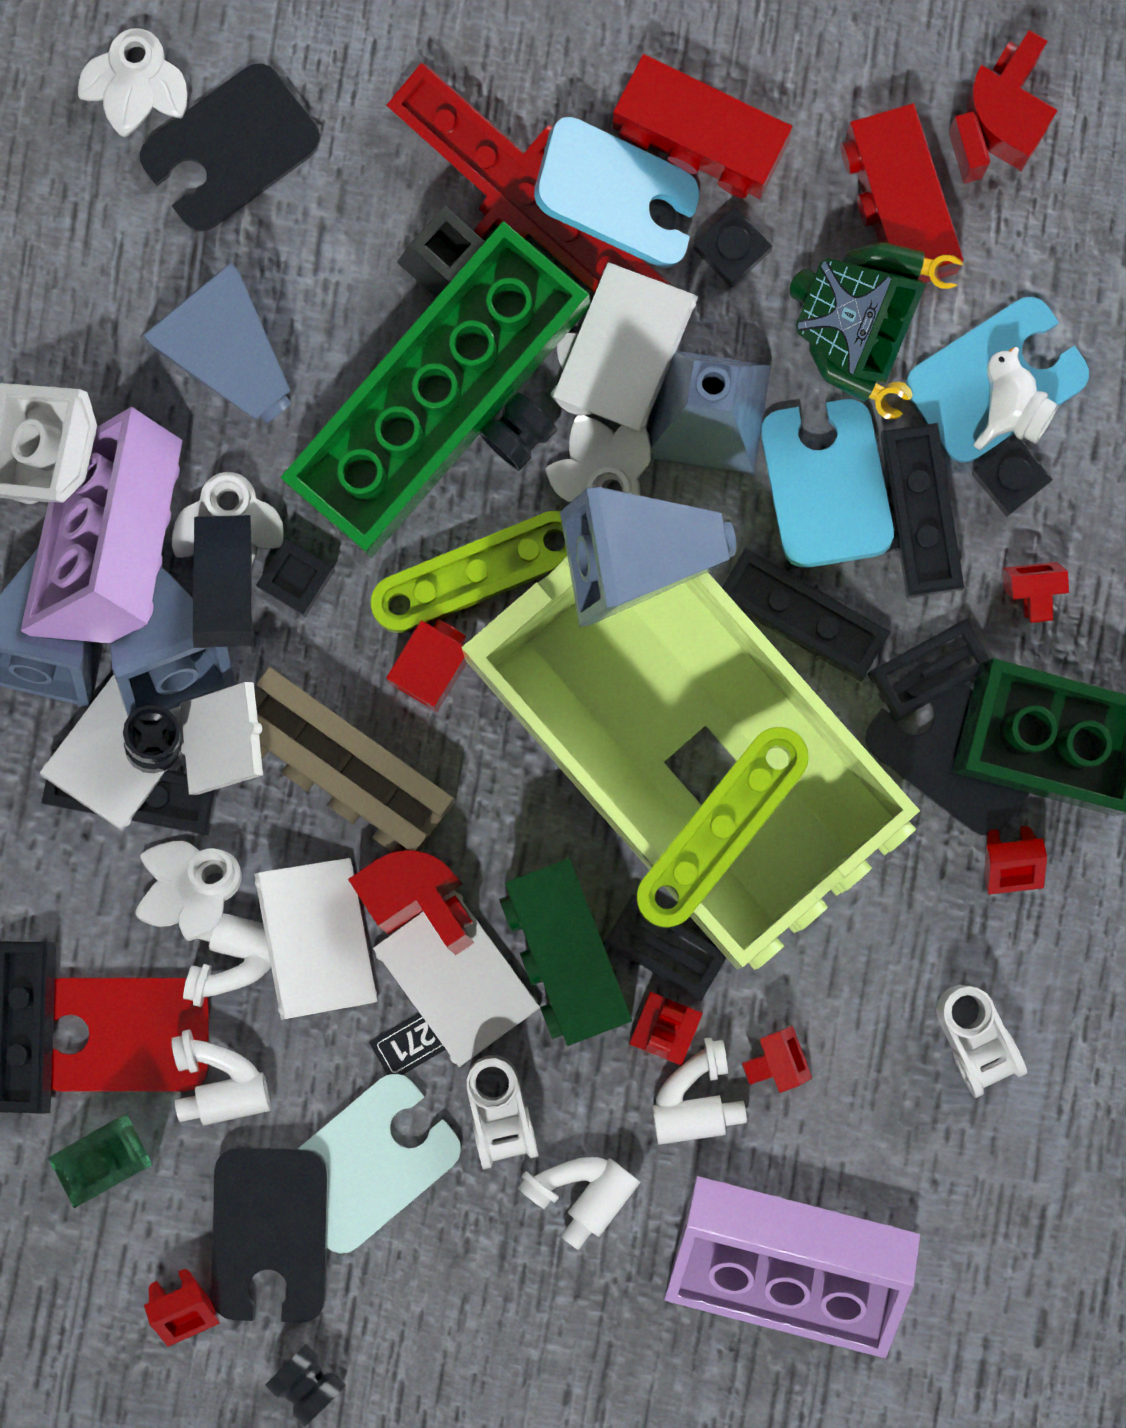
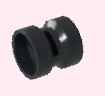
M518 392L506 404V414L500 420L490 421L479 434L497 455L511 467L520 471L531 459V450L538 443H546L558 429L539 407Z
M152 704L138 707L129 714L123 729L124 750L127 760L134 768L145 773L155 774L167 770L175 763L180 752L181 740L178 719L170 710L163 706Z
M307 1344L265 1384L277 1398H286L294 1404L293 1415L304 1427L346 1386L335 1373L324 1374L321 1371L322 1368L318 1365V1355Z

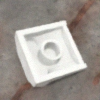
M0 383V498L13 499L25 504H34L39 501L64 503L85 481L97 429L88 392L72 388Z

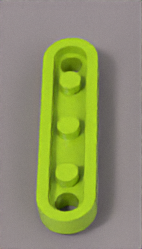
M561 511L542 513L383 579L376 585L371 595V610L376 621L390 632L406 633L416 629L421 620L429 624L550 574L567 556L566 545L558 551H551L544 545V539L550 533H559L564 537L560 516ZM397 596H404L410 600V608L403 615H395L389 608L390 602Z
M772 727L761 732L642 879L637 890L638 908L648 922L659 927L668 928L680 925L686 921L801 778L808 765L809 753L805 741L798 733L785 727ZM773 748L783 749L788 755L787 766L783 769L770 767L766 760L767 752ZM668 886L676 891L678 902L673 908L663 909L657 905L655 893L659 888Z

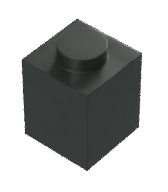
M444 206L409 244L397 263L437 298L485 241L450 209Z

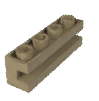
M268 667L256 684L258 690L255 692L257 720L262 725V732L259 734L261 759L270 751L286 763L280 773L307 792L314 784L332 796L326 806L354 825L361 816L378 828L372 838L392 853L405 849L421 851L455 804V799L271 667Z

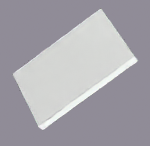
M608 262L561 378L555 387L553 398L642 433L647 425L648 417L691 313L696 306L698 297L692 293Z
M113 674L48 762L43 764L40 775L123 831L126 826L130 825L132 817L144 803L155 785L158 784L166 770L155 774L145 773L134 768L127 760L124 750L123 729L128 717ZM179 706L170 711L178 719L180 726V754L184 738L181 707Z
M351 858L254 874L281 1020L378 1002L359 899L348 881L354 875Z
M453 890L445 896V899L448 900L456 895L474 923L467 927L466 930L474 944L455 955L446 947L425 913L422 912L373 949L376 952V958L385 964L448 1051L450 1060L457 1064L458 1067H461L540 1009L536 996L529 993L465 905L463 896Z

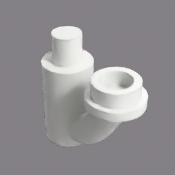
M223 913L219 924L211 932L197 939L209 941L210 951L242 958L244 962L215 975H211V965L203 964L202 968L192 965L186 979L183 998L192 1000L194 1006L201 1007L205 997L240 989L252 984L267 973L271 963L263 923Z
M190 1029L182 1031V1036L172 1038L173 1055L178 1071L189 1069L191 1073L198 1072L199 1062H203L231 1076V1079L196 1086L195 1096L175 1100L179 1122L200 1118L203 1126L271 1111L270 1096L264 1073L258 1072L256 1067L245 1057L229 1049L204 1041L194 1040Z
M711 1037L704 1038L705 1049L680 1066L662 1085L656 1098V1104L652 1105L658 1145L726 1135L725 1126L747 1123L744 1100L721 1103L720 1095L683 1101L685 1092L704 1073L709 1072L710 1081L718 1080L717 1075L728 1074L723 1040L712 1041Z
M583 1157L547 1169L536 1176L525 1171L521 1176L524 1181L518 1189L538 1206L545 1209L551 1201L555 1203L559 1198L552 1190L573 1182H590L568 1211V1214L574 1219L561 1235L566 1242L579 1250L591 1233L600 1237L641 1182L611 1158L605 1160L599 1157Z

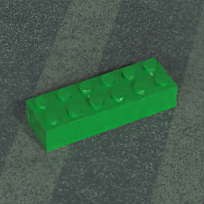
M503 221L280 478L288 487L372 558L479 436V433L492 421L590 307L589 294Z

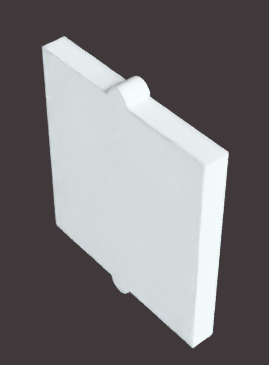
M243 682L180 703L184 738L181 752L185 754L189 794L199 795L263 775L259 740L262 725L257 720L254 683Z

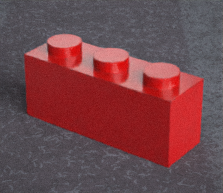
M645 54L642 55L613 111V128L619 131L618 136L623 141L642 150H647L651 146L669 155L668 161L687 173L697 174L699 170L719 179L717 182L719 187L739 198H747L748 194L761 199L789 144L793 129L792 125Z
M912 103L851 121L845 137L846 141L840 143V149L847 173L849 175L857 173L863 193L857 194V205L865 227L873 225L878 242H886L923 251L925 253L924 258L932 260L942 255H953L963 262L964 258L915 104ZM950 261L941 263L937 271L939 279L957 274L961 265ZM921 274L917 279L925 283L931 282L929 276Z

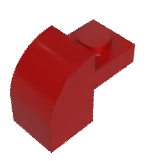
M1028 30L1019 46L1011 41L1007 44L993 71L983 65L980 66L967 99V113L974 111V114H977L988 152L1021 172L1058 111L1022 89L1048 42Z
M396 851L375 860L348 879L378 927L387 934H390L423 911L446 947L455 955L474 944L466 930L467 927L474 923L456 895L448 900L445 899L446 895L463 883L436 857L420 851Z

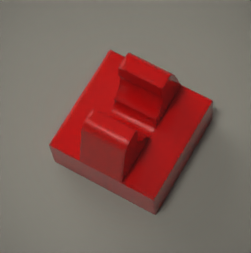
M1058 562L1002 568L1004 591L1012 599H1022L1024 617L1029 618L1030 623L1053 621V595L1069 593L1068 570Z
M1020 826L1019 841L1002 843L998 829L990 830L987 837L984 871L988 895L1043 889L1047 866V853L1043 838L1037 839L1029 826Z
M650 992L629 1044L682 1066L703 1013Z
M793 1025L760 1038L759 1041L764 1054L742 1063L750 1085L773 1077L779 1093L801 1086L813 1079Z
M188 1269L178 1271L182 1286L180 1289L166 1294L158 1281L149 1285V1303L144 1304V1309L149 1325L167 1347L220 1324L212 1301Z

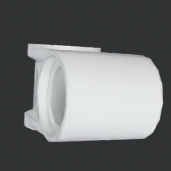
M956 985L948 988L941 994L937 1001V1018L953 1050L957 1067L975 1099L982 1096L984 1088L1012 1074L1018 1077L1027 1074L1023 1058L1013 1038L1004 1027L993 1001L987 993L976 987ZM970 995L978 1004V1017L970 1026L960 1027L953 1020L952 1006L960 997Z
M487 1055L478 1059L468 1074L467 1092L473 1114L472 1125L483 1170L492 1168L493 1161L523 1154H527L530 1158L539 1157L528 1107H525L518 1074L514 1065L508 1059L498 1055ZM497 1067L507 1074L509 1087L503 1095L488 1097L479 1091L476 1085V1077L482 1069ZM514 1134L518 1135L517 1137L505 1140H500L496 1142L493 1141V1139L502 1138Z

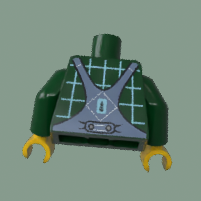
M878 242L850 249L842 261L825 258L820 262L816 273L809 269L799 271L791 282L790 295L794 300L804 304L796 323L797 333L809 342V352L823 380L864 402L868 398L874 400L878 413L883 418L891 420L899 418L903 413L887 403L886 395L888 393H895L905 400H910L913 397V393L902 382H891L884 387L876 383V381L887 382L927 284L917 279L921 274L929 276L933 284L941 289L957 287L958 284L941 281L937 271L939 265L945 261L958 265H963V262L953 255H942L932 260L924 258L925 253L923 251L886 242Z

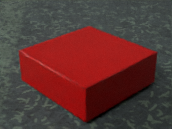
M973 111L955 116L948 132L963 184L982 179L991 162L978 116Z

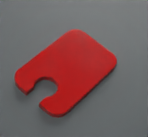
M187 978L55 979L54 1020H59L67 1015L80 1017L88 1026L89 1039L84 1049L75 1054H66L58 1049H53L51 1090L60 1092H185L195 1090L196 1086H201L206 1080L209 1065L199 1062L198 1072L191 1073L189 1069L178 1071L173 1055L172 1038L182 1036V1031L190 1029L194 1040L209 1043V997H205L201 1007L194 1006L192 1000L184 999L183 993Z

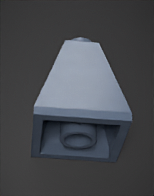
M232 263L221 269L140 337L148 347L253 419H257L260 416L265 424H267L291 404V401L286 397V394L290 391L240 273Z
M676 351L651 412L648 431L652 448L651 459L754 475L771 365Z
M602 487L586 488L560 512L579 627L593 625L712 571L730 560L729 557H734L736 553L734 528L730 522H723L722 513Z
M37 548L0 594V686L89 707L93 700V642L28 636L20 631L37 557Z
M161 566L156 577L152 598L154 608L148 624L140 630L133 631L110 643L112 669L127 717L141 706L149 704L160 705L171 710L179 707L180 703L236 685L227 647L194 648L193 598Z

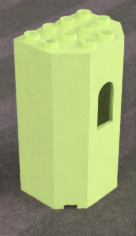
M566 556L548 576L536 582L462 647L465 660L649 870L701 807L697 799L664 763L698 732L706 727L736 762L753 740L766 729L785 727L795 731L803 738L809 753V761L804 774L690 916L736 969L743 968L747 963L754 970L763 966L784 947L777 938L788 927L793 933L803 930L828 908L821 899L828 891L831 890L837 896L849 890L872 869L865 860L877 849L885 856L916 830L909 822L920 812L916 805L708 572L593 625L579 627L568 557ZM773 748L767 752L766 760L770 767L783 769L788 764V755L781 748ZM664 886L678 902L676 891L671 887Z

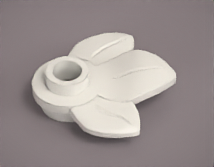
M132 28L120 33L113 40L109 52L91 59L80 75L78 85L79 98L85 101L103 100L107 119L122 137H127L135 131L150 114L152 107L174 118H182L187 107V87L182 72L165 60L164 50L159 39L145 29ZM133 47H141L146 51L145 57L138 63H131L126 59L128 51Z
M583 415L575 417L569 440L570 459L557 461L546 468L548 479L554 491L564 500L572 502L586 488H607L611 482L618 481L621 484L622 492L640 495L638 478L649 465L652 451L650 436L646 426L641 433L621 425L614 433L612 429L598 420Z
M223 472L214 475L205 483L201 491L200 501L187 506L179 513L172 534V547L177 558L194 556V517L251 515L253 564L257 547L261 549L280 548L284 539L283 522L274 507L256 499L255 490L245 477L234 472ZM225 492H234L239 496V503L233 510L227 511L219 507V498Z
M172 841L154 846L143 852L140 857L146 869L157 879V882L143 897L135 914L139 920L158 927L172 926L179 923L182 935L187 941L205 936L221 921L224 901L231 898L238 890L242 880L240 866L235 857L226 851L215 848L199 851L196 847L185 841ZM213 873L223 874V878L213 884L205 883L209 875Z

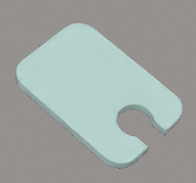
M389 1074L379 1079L298 1148L318 1152L328 1164L327 1248L333 1252L349 1253L358 1248L452 1168L460 1157V1140L444 1119L430 1129L428 1138L417 1147L407 1148L394 1140L391 1134V1123L394 1116L403 1109L413 1108L425 1097L417 1086L404 1075Z

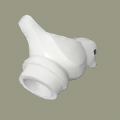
M1018 347L995 353L987 363V377L990 384L989 417L984 431L973 444L979 451L985 448L995 437L1014 431L1018 439L1023 440V438H1026L1036 444L1046 431L1059 407L1058 404L1048 399V393L1037 391L1035 378L1019 362Z

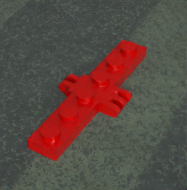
M423 63L419 64L386 104L390 110L487 196L479 207V210L485 217L474 229V232L483 240L489 236L496 226L499 227L504 221L526 241L532 236L594 293L598 288L608 262L662 283L671 284L645 260L552 218L539 208L534 197V190L549 132L553 126L548 125L529 148L523 152Z

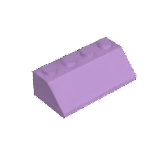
M133 407L128 408L97 427L85 481L64 503L48 502L20 631L28 636L112 643L133 631L140 630L148 624L154 608L152 598L156 577L162 566L161 551L165 530L171 519L170 504L174 483L180 472L178 462L183 440Z
M697 1176L685 1214L664 1301L886 1359L914 1287L920 1234Z

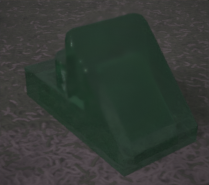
M127 1113L48 1157L73 1208L154 1167Z

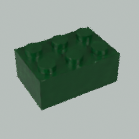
M996 658L980 663L952 772L1111 816L1126 815V694Z
M567 858L505 882L509 895L499 898L512 933L523 929L530 949L519 954L531 985L534 986L543 982L550 1003L541 1006L540 1009L552 1040L563 1036L566 1045L570 1046L632 1022L631 1015L571 859Z

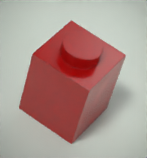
M421 620L387 675L388 683L437 713L467 664L462 651L464 646L462 644L467 637L441 620H438L434 627Z

